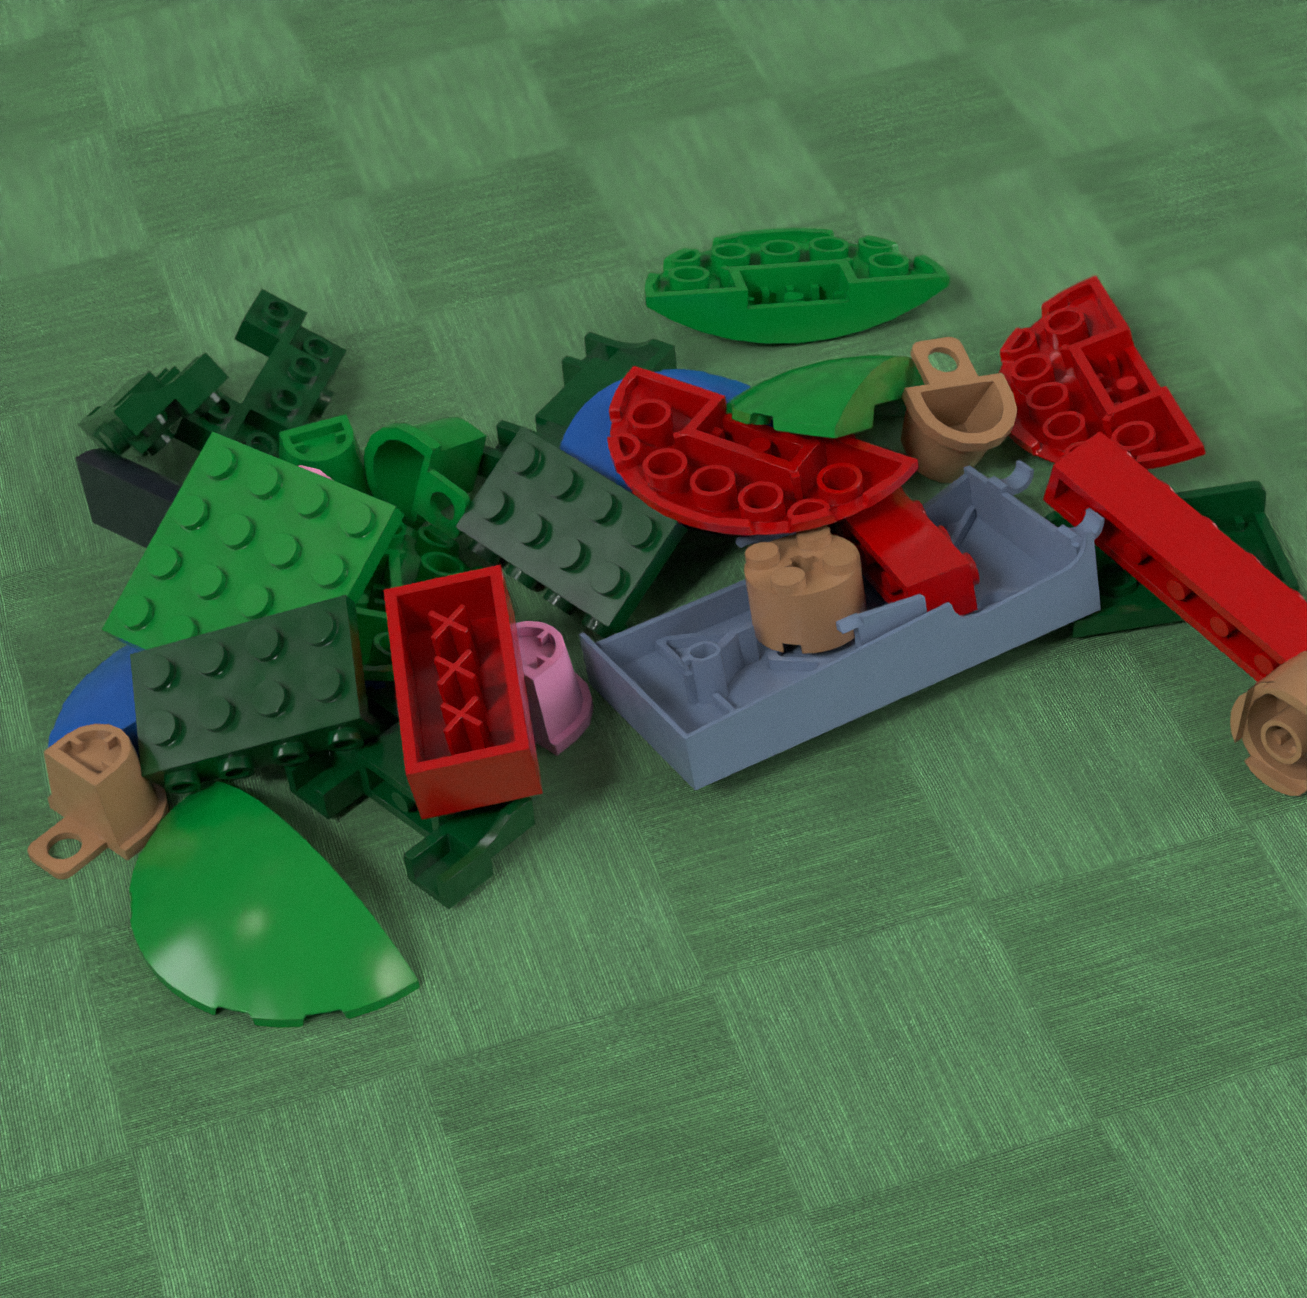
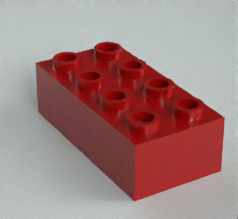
M501 565L384 589L405 771L421 819L543 794L515 615Z

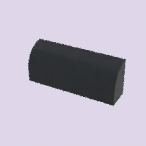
M95 448L77 456L75 459L93 523L147 548L183 484L107 449Z

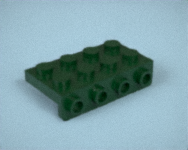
M523 426L471 502L470 507L455 526L473 538L468 549L494 566L497 565L500 558L505 559L511 563L505 573L532 591L537 583L540 582L548 588L542 598L571 616L576 607L587 613L581 623L604 639L614 635L615 632L619 633L629 629L625 623L688 530L676 520L652 509L634 494Z
M1254 480L1176 492L1180 498L1202 516L1212 520L1221 532L1244 551L1253 554L1289 588L1299 592V584L1265 513L1267 493L1260 481ZM1056 511L1050 512L1044 517L1057 527L1063 524L1069 528L1074 527ZM1095 545L1101 610L1069 623L1073 638L1184 621L1183 618Z
M346 595L130 654L141 776L163 787L168 793L185 794L194 792L201 788L202 782L217 778L226 780L244 779L252 776L255 773V768L274 763L282 766L301 764L309 759V754L327 749L333 751L354 750L362 747L365 739L381 734L379 720L368 712L355 602Z

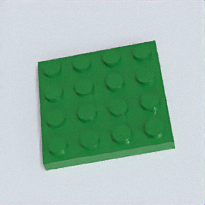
M212 431L101 630L110 637L143 651L342 595H346L353 600L356 606L405 515L395 505Z

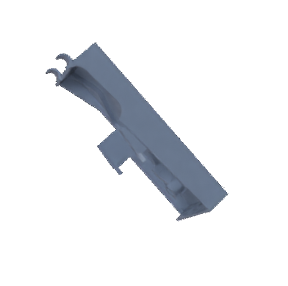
M1018 460L1016 461L1014 472L1007 478L999 479L996 476L987 478L969 465L964 467V474L926 502L923 507L928 518L936 526L942 525L947 530L955 547L961 553L968 552L973 558L980 577L979 584L974 586L978 610L966 615H958L955 613L952 605L947 602L927 612L925 597L921 594L888 604L863 576L867 611L859 614L854 613L836 621L837 630L842 634L854 630V639L842 646L819 653L802 654L801 645L783 644L784 652L767 648L755 636L746 581L744 579L596 643L584 632L580 633L579 638L589 684L694 790H698L1101 610L1094 540L1102 532L1105 518L1091 508L1086 509L1083 521L1076 527L1069 528L1064 524L1057 527L1014 497V495L1021 493L1030 485L1033 479V468ZM796 532L772 535H744L736 539V544L742 548L749 544L770 542L784 536L796 534Z

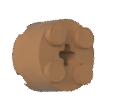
M825 525L799 531L796 534L784 536L770 542L755 543L746 549L745 581L752 625L754 626L755 636L760 643L767 648L784 652L783 644L801 645L802 654H810L837 648L855 638L854 630L842 634L836 627V621L854 613L859 614L867 611L860 554L854 544L842 537L832 535L829 526Z
M1303 651L1287 660L1240 695L1233 705L1230 717V727L1234 742L1236 743L1242 738L1250 754L1244 762L1251 772L1270 788L1289 796H1301L1307 791V651Z

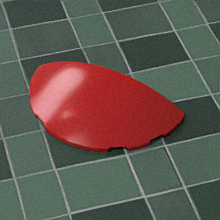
M1097 275L1061 291L1044 302L1041 306L1042 317L1030 328L1021 329L1016 327L1000 349L1002 365L998 373H1003L1013 392L1017 406L1014 426L1008 436L1030 454L1057 463L1099 431L1116 445L1125 448L1133 459L1145 469L1165 467L1206 454L1203 443L1167 386L1160 387L1134 346L1129 326Z
M633 366L623 378L609 406V417L612 424L610 437H607V442L616 472L621 475L627 486L632 490V493L649 507L677 522L702 530L734 535H772L818 528L835 523L875 505L903 485L919 468L918 459L846 435L838 438L812 436L810 439H806L788 432L776 431L773 427L767 425L744 424L732 419L731 413L726 414L725 395L637 366Z

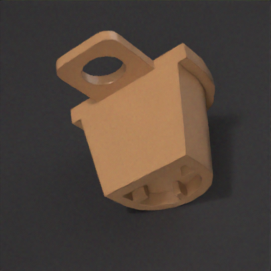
M944 337L918 341L912 346L910 354L925 385L907 387L903 391L901 397L906 405V412L900 441L907 456L918 459V472L928 479L937 482L953 483L964 474V467L970 465L975 468L988 449L999 446L1011 433L1017 414V406L1013 392L1003 373L978 376L962 343L957 338ZM935 352L947 354L955 360L957 369L951 372L937 370L930 364L928 356Z
M110 724L82 726L66 734L44 751L51 795L47 799L50 808L64 818L28 846V855L32 862L53 877L67 879L107 848L127 861L145 848L160 821L169 813L167 796L163 787L141 776L140 758L129 737L120 728ZM76 839L82 843L81 849L69 858L56 859L48 854L50 848L60 840Z

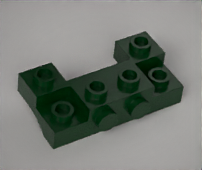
M261 289L243 318L234 340L268 357V360L242 403L224 395L203 416L200 417L194 411L191 415L182 417L174 438L201 452L213 431L279 458V432L313 423L309 421L311 415L319 419L322 418L335 393L327 387L337 372L347 350L302 327L307 312Z
M589 332L584 337L586 357L580 360L567 355L561 360L565 386L535 415L537 432L530 431L559 448L566 430L584 404L604 388L622 380L633 366L652 372L662 371L663 369H677L675 345L654 338L645 342L627 343ZM501 420L496 425L499 444L495 448L484 446L477 475L484 478L489 477L521 426L505 420Z
M205 352L200 357H196L182 371L173 366L170 370L164 368L157 376L148 371L131 378L103 406L95 407L77 425L99 448L107 449L125 458L140 456L143 459L148 454L154 456L175 436L169 428L179 418L191 415L194 411L201 417L224 396L218 388L229 376Z
M370 686L366 689L368 712L379 720L381 734L365 739L364 745L354 750L333 751L327 749L309 754V759L304 763L284 766L290 792L328 820L357 798L366 794L425 838L403 854L408 880L447 909H450L494 875L491 860L493 856L536 824L532 798L525 797L421 819L406 777L398 705Z

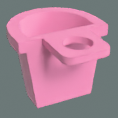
M543 622L516 623L534 740L535 743L558 756L573 744L590 725L593 713L591 693L588 684L574 672L562 634L557 629Z

